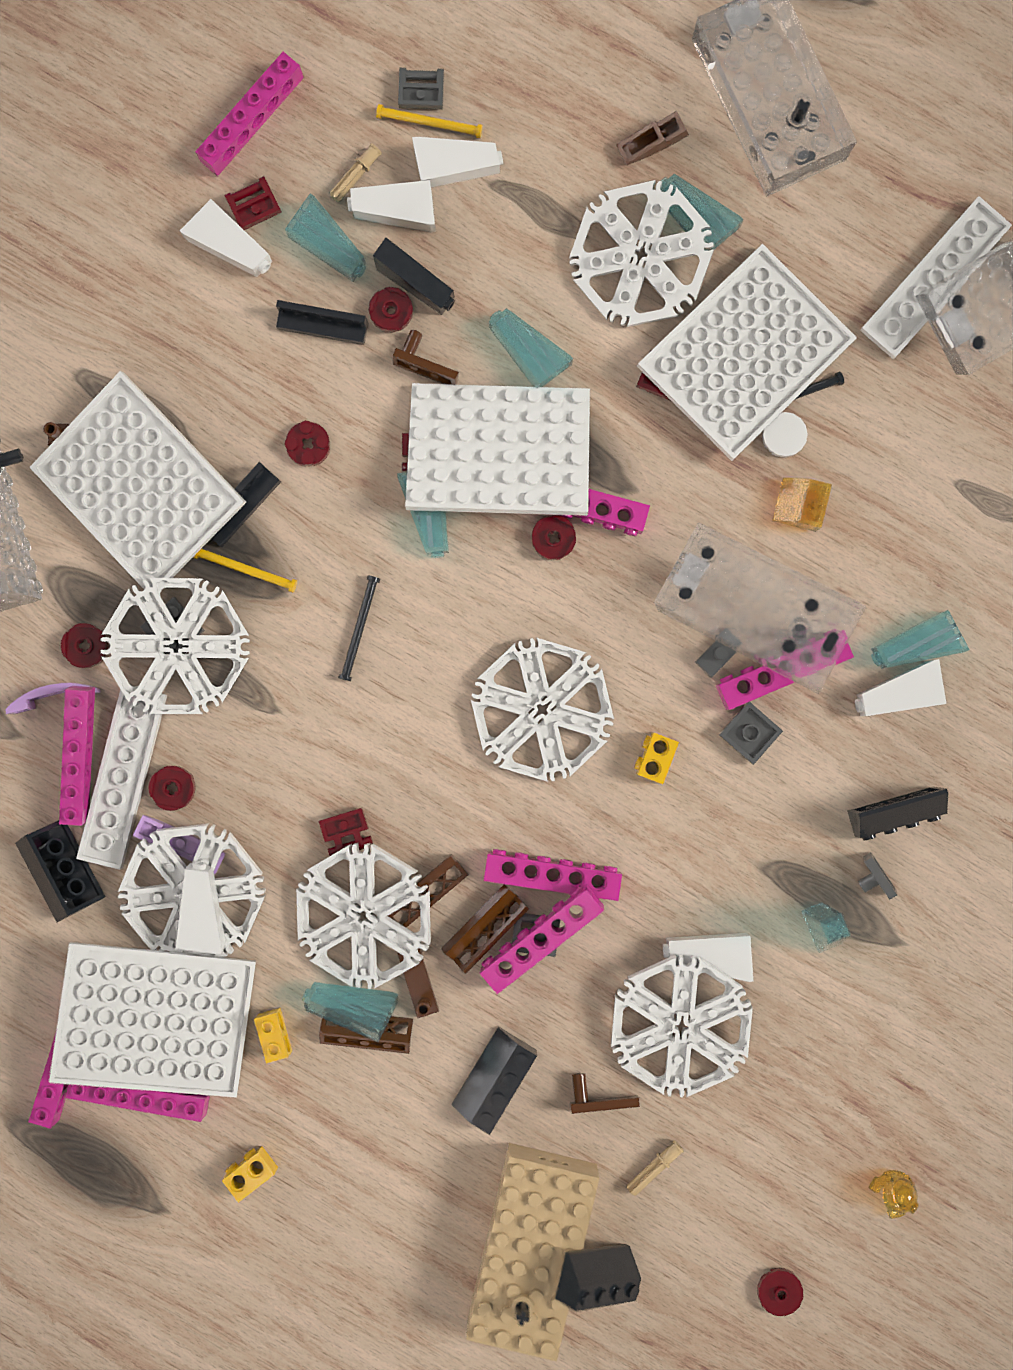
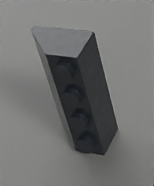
M933 786L848 810L854 836L865 841L876 838L877 833H895L898 831V827L906 826V828L919 826V822L927 820V822L940 820L941 815L948 814L947 788Z
M58 820L25 835L15 843L57 923L106 897L88 862L76 859L79 845L68 825L59 824Z
M498 1026L454 1099L452 1106L472 1125L490 1135L535 1061L537 1050Z
M622 1244L566 1252L555 1299L574 1312L636 1301L640 1290L641 1276L630 1246Z

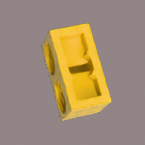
M651 732L650 736L646 735L642 745L645 751L642 757L638 756L634 769L637 770L636 774L664 784L679 742ZM660 740L664 743L665 749L662 753L658 754L654 751L653 746L656 741ZM653 761L657 765V770L654 774L646 772L645 767L648 762Z
M281 1008L259 1013L254 1018L266 1064L289 1057L292 1048Z
M263 1146L257 1150L252 1148L243 1156L244 1160L239 1164L234 1162L225 1170L226 1175L222 1182L238 1203L275 1175L278 1166ZM259 1161L263 1168H255L253 1162ZM236 1175L242 1176V1177L244 1178L245 1182H244V1183H239V1182H237L236 1179H235V1176H236Z

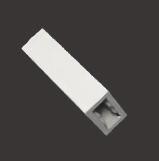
M426 137L412 138L420 180H430L431 188L500 173L503 157L501 150L497 151L495 143Z
M430 180L350 188L351 197H347L348 210L353 211L355 219L431 233L436 232Z
M212 199L180 230L188 242L256 277L267 272L271 266L272 260L269 254Z
M939 659L927 661L857 694V699H855L856 711L860 712V716H871L946 704Z
M194 861L185 868L175 949L221 955L225 949L226 941L213 866L206 865L202 861Z
M748 933L666 938L667 944H663L664 958L676 955V964L679 963L678 957L680 954H683V962L686 964L691 962V956L694 955L697 966L699 956L730 978L754 982L751 936Z

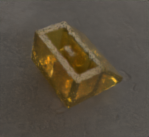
M784 477L772 521L814 532L822 528L832 484L813 479Z

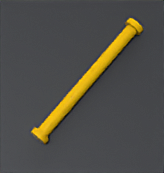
M378 104L376 118L379 119L386 117L476 135V138L479 139L482 135V124L475 126L385 108L382 104Z
M200 549L193 556V558L197 559L200 557L282 586L292 593L297 586V580L295 579L289 580L204 549Z

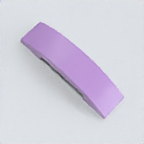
M76 683L46 685L22 695L11 703L5 711L6 714H17L36 709L34 700L65 693V689L72 685L94 686ZM95 687V694L101 693L100 688Z
M143 815L132 836L141 840L145 838L148 843H153V839L150 837L153 831L174 826ZM193 835L178 836L170 839V846L177 855L193 862L201 840ZM223 851L214 870V874H216L226 854Z

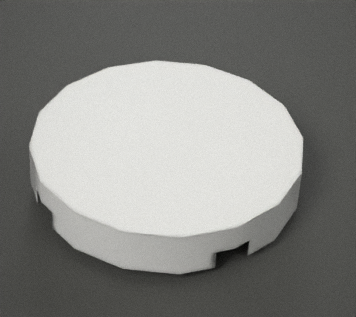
M783 412L763 430L762 440L764 446L771 454L786 458L794 456L802 450L808 433L806 425L800 417L793 413Z

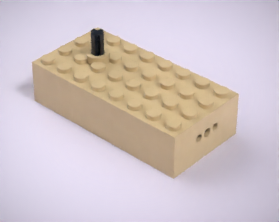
M509 1143L468 1314L466 1340L557 1362L569 1308L556 1300L555 1296L565 1253L583 1250L600 1179L596 1163Z

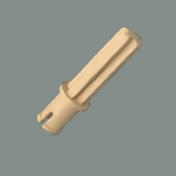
M371 143L361 157L355 159V164L331 190L330 196L336 202H340L366 171H370L369 167L382 154L374 144Z
M673 1140L662 1153H657V1157L627 1184L628 1191L634 1196L641 1192L666 1167L670 1168V1164L684 1152L682 1147Z

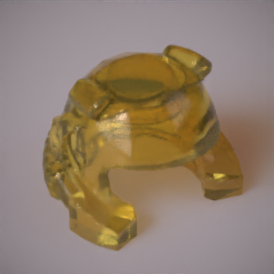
M888 1170L881 1176L873 1178L869 1189L874 1193H879L882 1187H884L883 1200L888 1209L889 1218H899L907 1212H911V1214L916 1212L919 1207L917 1203L918 1194L915 1183L909 1175L897 1170Z

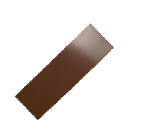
M675 111L659 122L653 121L616 144L625 164L629 165L666 149L689 136V133L680 115Z

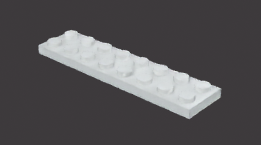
M978 196L860 331L894 359L1009 230L1012 224Z
M121 689L76 858L119 870L123 868L162 718V714H149L152 711L153 705H150L148 711L143 712L146 705L142 700L138 701L134 707L132 703L137 697L134 695L129 703ZM161 694L160 699L164 704L166 703L167 695Z

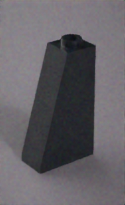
M385 237L373 254L377 271L439 314L443 315L445 310L449 311L455 303L454 290Z

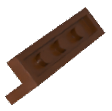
M451 854L416 884L418 887L427 885V893L429 886L433 882H443L441 893L438 895L430 894V897H435L430 901L431 907L469 874ZM455 865L462 875L456 880L446 879V871ZM445 882L451 883L445 888ZM412 902L409 903V908H404L405 906L387 916L396 921L393 917L400 910L408 911V920L402 925L408 927L420 917V909L412 908ZM411 911L417 912L411 917Z
M504 884L441 950L445 955L454 960L462 972L466 974L529 908L514 891ZM517 902L520 908L514 914H509L510 907ZM498 920H503L501 928L493 930L494 924ZM482 936H487L486 943L478 947V940ZM466 952H471L470 959L463 964L460 959Z
M324 1008L319 1031L320 1044L409 1054L413 1019ZM328 1016L338 1017L341 1021L336 1026L326 1025ZM357 1019L363 1025L357 1029L351 1028L348 1023ZM375 1022H382L385 1028L381 1031H374L371 1025ZM397 1025H408L407 1034L396 1033L393 1028Z

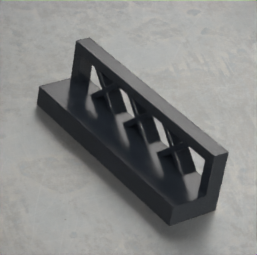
M277 300L276 307L279 313L276 328L278 330L361 345L365 344L368 328L366 316Z
M258 462L235 488V491L246 503L211 538L220 547L226 544L281 483L261 462Z

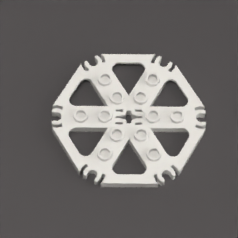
M656 180L604 191V194L609 198L608 201L600 194L599 199L602 201V205L596 207L592 202L590 203V207L595 213L590 212L586 208L569 257L570 259L579 258V260L573 259L570 261L571 266H579V270L573 272L572 277L578 278L582 276L579 279H573L574 282L606 320L611 311L610 322L612 323L616 316H622L621 326L626 324L627 318H629L627 327L678 317V314L673 309L675 307L680 314H683L684 311L680 304L685 301L690 306L693 305L688 295L696 301L714 249L710 251L704 250L714 247L713 242H704V238L711 236L712 232L710 230L701 232L705 229H710V226L677 187L673 196H671L673 185L669 186L668 191L662 192L660 190L662 186L661 181L657 183L656 190H653ZM637 194H645L648 197L638 230L634 228L618 209L617 202L620 198ZM672 205L680 206L693 221V228L688 232L660 237L670 207ZM595 222L600 223L619 247L591 253L586 252L583 249V245L591 224ZM644 243H646L644 248L647 257H642L637 266L638 255L635 253L636 251L640 252L641 248L643 249ZM697 255L700 262L694 279L689 285H683L664 263ZM623 271L614 298L610 302L603 301L590 286L589 282L592 277ZM646 278L665 300V306L660 310L637 313L634 308Z
M149 578L152 581L153 587H150V583L147 580H143L145 584L144 591H139L136 585L132 586V590L137 595L134 597L130 589H128L102 633L112 635L111 638H101V641L110 643V648L108 650H101V653H111L112 655L111 657H102L127 701L130 703L134 695L137 697L132 703L134 707L138 701H144L146 706L143 712L148 711L150 705H153L152 711L149 714H203L199 705H202V709L205 712L209 711L206 706L208 701H213L216 707L219 706V701L215 698L216 695L223 703L249 659L239 657L240 654H250V651H243L241 649V644L244 642L248 643L250 640L247 638L240 640V636H249L224 591L222 590L220 596L216 598L215 595L218 594L219 587H216L213 592H208L207 585L209 581L206 580L202 588H199L200 582L203 579ZM163 588H189L192 591L193 595L177 622H175L160 596ZM133 605H137L140 607L155 635L122 634L119 631V624L128 609ZM215 606L223 608L234 628L230 635H197L210 611ZM182 638H189V641H182ZM174 640H178L179 644L189 645V647H183L178 650V653H174V649L164 647V645L173 644ZM123 657H156L139 686L130 685L119 667V661ZM197 658H230L233 661V668L222 686L216 687L212 685ZM175 670H177L192 696L190 704L166 705L161 702L160 696Z
M531 638L530 648H524L522 641H519L518 646L521 651L518 652L514 643L477 678L482 679L486 683L485 685L481 682L475 683L476 686L482 688V693L479 695L472 693V697L480 699V702L471 700L482 749L484 750L485 747L491 745L492 748L486 751V755L488 756L491 752L498 754V758L493 763L497 764L503 758L505 759L504 762L498 767L548 782L547 772H550L549 776L552 781H555L554 773L556 771H561L564 779L567 776L564 770L566 767L568 768L569 776H571L607 742V740H603L599 736L610 737V734L603 731V726L606 724L613 726L611 721H605V717L613 720L614 717L602 669L597 674L593 673L599 668V664H596L593 668L588 667L587 661L591 658L590 655L586 656L583 661L580 660L587 652L536 638L538 647H535V641ZM547 651L567 656L572 660L571 668L551 687H548L542 662V654ZM510 660H517L520 663L527 693L497 685L494 682V675ZM591 682L596 685L601 704L599 712L592 713L565 705L586 683ZM551 701L552 703L546 709L548 714H540L534 719L533 717L538 711L537 705L543 706ZM492 706L519 714L520 716L499 736L491 737L487 731L483 712L486 707ZM558 726L586 734L591 739L590 745L574 760H569L565 757ZM536 732L543 759L542 766L540 768H533L516 763L512 758L513 753Z
M209 823L157 829L150 834L153 843H148L144 838L137 844L118 892H124H121L118 898H126L128 900V904L120 906V910H123L121 914L151 950H157V947L160 946L159 951L167 950L177 953L226 957L234 951L231 943H236L241 947L243 941L244 943L246 942L266 895L261 894L265 893L266 888H258L256 886L257 882H263L264 876H254L262 875L263 872L231 832L228 835V839L225 840L226 829L218 836L214 833L216 825L213 824L209 831L206 832ZM197 835L201 842L193 862H205L206 865L213 866V872L224 849H231L246 867V872L243 875L215 878L219 902L249 899L251 902L247 917L241 926L234 925L220 908L226 941L225 949L221 955L175 949L184 873L187 866L170 846V839L173 837ZM144 858H148L168 884L143 887L136 885L134 878L141 861ZM173 908L161 935H155L140 917L141 911Z
M355 843L353 846L352 844L348 845L307 870L309 872L304 873L303 876L309 880V884L300 882L298 884L299 888L296 889L298 941L303 937L307 938L299 945L302 947L308 944L311 947V951L305 954L306 957H310L314 953L316 954L309 961L352 988L356 986L359 989L362 987V980H366L368 989H371L374 983L375 989L418 965L419 961L423 959L424 956L418 953V948L427 951L428 945L431 944L430 891L426 894H421L428 886H417L416 881L422 876L419 874L413 878L411 877L412 874L418 872L416 869L375 844H365L364 852H361L359 844ZM343 859L348 860L350 863V893L325 877L326 869ZM377 860H382L400 871L402 879L375 896L374 864ZM310 899L336 913L339 917L318 929H313L309 925ZM415 901L420 905L421 928L418 932H412L387 915ZM365 911L368 919L361 921V915L358 913ZM349 937L352 939L351 970L343 968L327 956L328 949ZM376 939L404 956L403 961L386 971L379 970L376 958Z
M680 954L678 964L675 962L676 955H673L629 975L628 980H624V985L629 988L628 991H622L618 988L617 994L619 997L615 994L611 1047L613 1053L618 1051L624 1053L622 1056L617 1057L618 1063L621 1064L623 1069L664 1095V1090L667 1086L668 1096H671L672 1090L677 1088L679 1089L680 1097H683L684 1088H687L686 1097L734 1077V1073L739 1072L738 1067L734 1065L735 1061L745 1064L746 1061L743 1055L748 1058L753 1008L749 999L745 1001L740 1000L741 996L746 995L745 989H743L741 984L699 956L696 966L694 955L691 956V962L686 964L683 962V954ZM664 970L672 971L674 979L671 1004L645 988L644 981ZM707 973L725 986L723 994L695 1006L699 974ZM629 1006L655 1024L632 1035H625L621 1030L623 1010ZM736 1015L741 1018L739 1040L734 1044L728 1043L707 1029ZM681 1016H683L684 1025L687 1027H683L680 1036L678 1027L675 1025L680 1024ZM667 1047L666 1069L662 1076H655L637 1063L638 1059ZM691 1048L717 1064V1070L701 1078L691 1079L689 1077Z

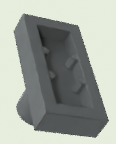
M726 630L695 663L712 678L743 645Z
M870 852L865 855L864 862L871 871V874L858 881L863 891L866 893L880 885L889 900L896 897V888L873 854Z

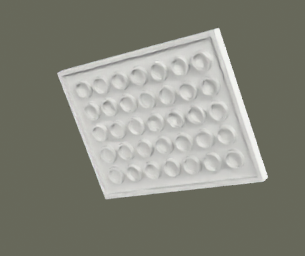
M762 244L638 363L637 367L733 461L857 337Z
M119 371L30 466L31 470L144 590L145 584L143 580H147L150 583V587H153L152 581L149 578H173L246 503L235 489L122 371Z
M412 383L406 510L588 516L590 389Z
M70 942L49 1083L237 1097L256 960Z

